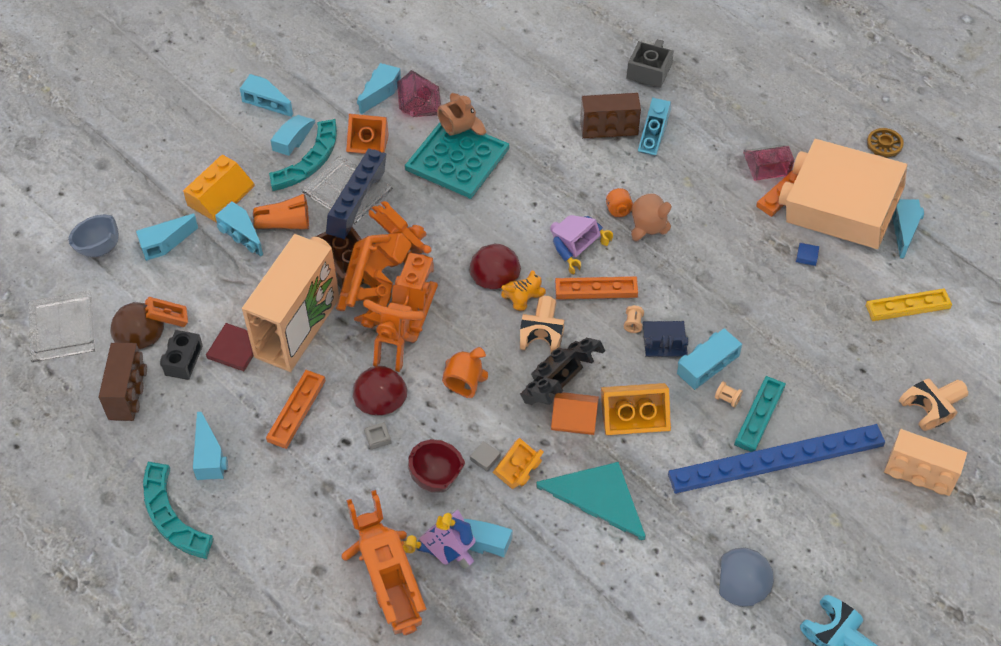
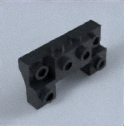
M586 337L580 342L575 341L571 343L567 349L558 347L553 350L551 355L531 373L534 381L529 383L520 393L524 403L533 405L539 402L550 405L552 400L548 394H561L564 391L562 388L583 369L580 361L592 364L594 362L591 355L592 352H605L601 340Z

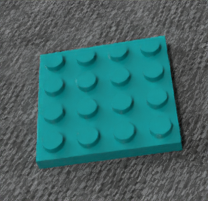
M439 122L405 164V171L472 199L509 150V143L488 134L478 135L472 129L451 136Z

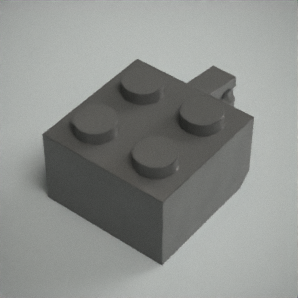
M657 39L654 45L638 41L628 61L626 79L661 88L672 66L674 51L663 48V40Z

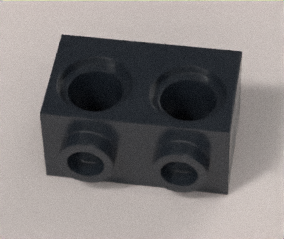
M175 330L173 337H170L168 340L166 353L160 359V366L165 376L185 380L190 379L203 348L200 334Z

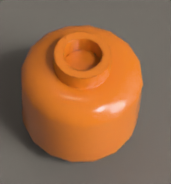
M623 188L613 189L606 196V204L612 216L624 217L632 211L633 201L627 190Z

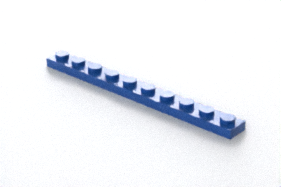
M873 424L669 470L668 477L674 493L677 494L884 447L885 440L878 425Z

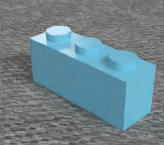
M725 328L718 333L715 332L704 344L700 343L688 356L684 355L678 361L677 375L696 390L740 356L742 343Z

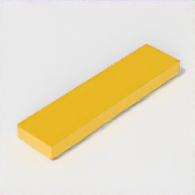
M945 288L870 300L866 302L865 306L873 322L951 309L952 303Z

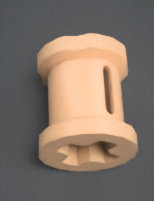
M629 306L626 308L627 321L624 322V329L630 333H638L642 330L641 318L644 316V310L640 306Z
M722 381L716 391L715 399H722L735 408L741 399L743 390H736L727 386L726 382Z

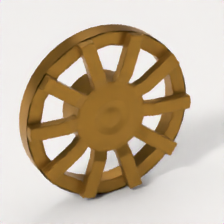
M878 128L869 134L867 145L875 155L888 158L897 156L901 152L904 141L896 131L888 128Z

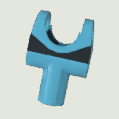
M824 595L820 600V605L831 619L830 624L822 625L810 620H804L800 625L802 633L815 646H878L857 631L863 623L862 616L848 604L831 595Z

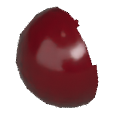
M494 243L481 247L472 256L469 270L471 277L480 287L499 289L519 277L521 266L518 256L513 250L502 244Z
M386 366L370 367L358 376L353 386L352 397L356 407L362 412L370 415H386L403 405L407 398V386L402 377L393 369Z
M430 439L420 442L413 447L408 458V470L412 479L419 487L432 493L446 492L465 466L461 453L453 445L442 440Z

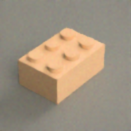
M900 429L890 452L884 473L889 474L893 478L911 482L915 486L925 487L938 494L950 496L962 473L967 452Z

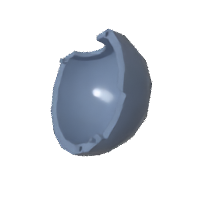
M106 214L95 215L77 224L71 231L68 240L70 246L77 253L86 257H100L111 252L117 245L119 233L113 216Z
M746 547L735 548L721 556L719 594L729 603L741 607L754 606V604L764 600L772 591L774 583L773 569L767 558L758 551Z

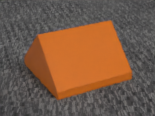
M349 114L346 152L365 154L369 148L385 153L389 137L387 117Z
M566 392L555 394L551 430L594 435L599 396Z

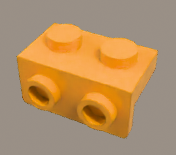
M518 438L492 473L511 489L519 485L524 486L530 479L529 472L532 469L535 470L542 462L540 457L544 451L540 449L536 452L521 438Z

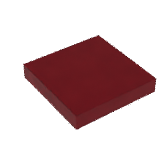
M225 323L206 353L207 359L241 371L246 370L254 356L248 331Z

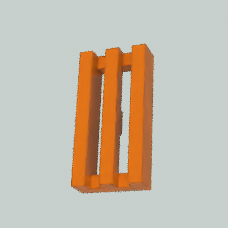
M148 297L145 300V305H147L145 308L147 311L146 318L180 327H185L188 323L186 306L153 297Z

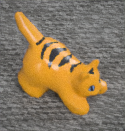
M532 270L528 278L511 281L501 287L503 290L501 296L504 299H511L515 310L523 311L527 308L528 299L542 297L546 294V290L541 287V277Z

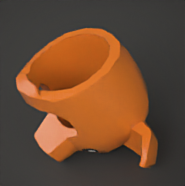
M477 347L470 353L458 352L447 359L442 379L444 385L463 397L473 398L477 391L478 382L488 379V372L483 369L480 359L486 357L485 351L481 347ZM465 383H467L471 389H466L464 387Z

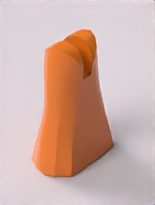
M305 194L279 203L254 208V228L309 229L308 205Z

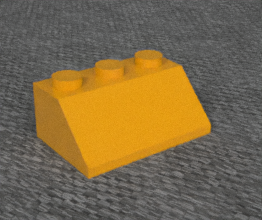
M222 154L190 183L183 192L187 206L217 223L215 215L231 201L237 204L255 184L237 162Z
M665 383L601 387L605 435L671 431L669 387Z

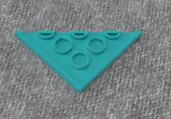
M619 462L536 482L537 489H543L553 494V497L568 504L571 503L581 508L582 511L596 518L599 517L609 522L610 525L637 536L640 540H645L646 535Z

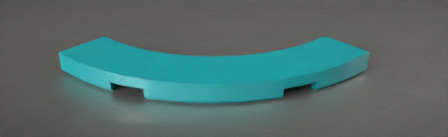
M336 119L317 122L318 130L315 145L302 158V161L294 166L291 165L269 173L272 191L281 190L300 183L324 165L336 143Z
M148 461L143 479L144 502L154 526L176 548L195 557L207 559L214 540L213 536L185 525L178 518L169 503L167 494L170 466Z

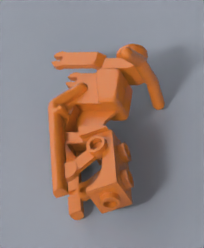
M386 201L381 202L385 209L380 205L378 207L373 206L372 209L376 214L369 210V216L389 234L370 235L355 243L336 309L339 311H345L346 306L353 308L356 301L366 299L387 307L392 296L391 289L393 283L382 273V270L387 266L395 267L402 262L406 263L409 253L428 254L431 252V247L420 241L427 235L424 228L419 225L408 227L407 222ZM362 278L364 279L363 283L368 284L371 288L364 289L360 287ZM368 309L365 314L354 317V320L360 322L364 327L373 328L381 324V314Z
M409 253L401 275L396 277L395 285H393L392 302L389 303L388 307L381 306L369 299L363 301L364 307L381 314V324L377 326L378 336L374 343V367L378 366V364L380 365L382 342L397 345L395 371L400 372L402 370L404 342L414 343L417 341L420 332L423 330L422 326L438 287L436 282H426L430 272H434L433 258L423 254Z
M376 490L371 491L375 508L373 513H364L357 517L352 499L346 500L352 524L355 529L359 530L360 539L344 551L341 557L347 561L361 551L362 555L359 557V560L365 561L373 591L376 592L377 602L383 610L387 623L391 624L394 635L400 633L408 635L417 631L416 627L422 625V618L419 613L427 608L404 551V541H401L407 537V533L405 531H395L380 523L383 520L380 499Z

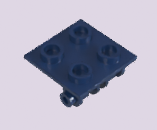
M643 321L646 357L688 356V337H686L684 321Z

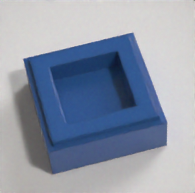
M799 243L796 262L816 266L820 246Z

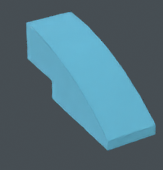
M296 115L289 119L270 140L272 151L290 156L295 147H300L315 124V120L301 115Z
M464 519L465 522L471 525L472 534L475 538V544L469 550L480 554L486 551L505 557L513 538L512 529L487 522Z

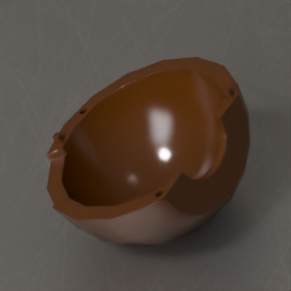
M132 302L122 306L115 313L111 322L110 333L114 343H137L138 348L143 349L154 344L161 337L164 330V322L146 318L147 311L145 308L147 305L145 303Z

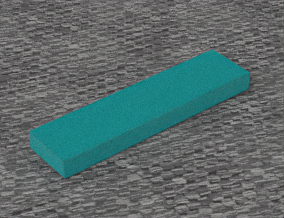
M765 376L735 440V446L749 452L756 451L786 383Z

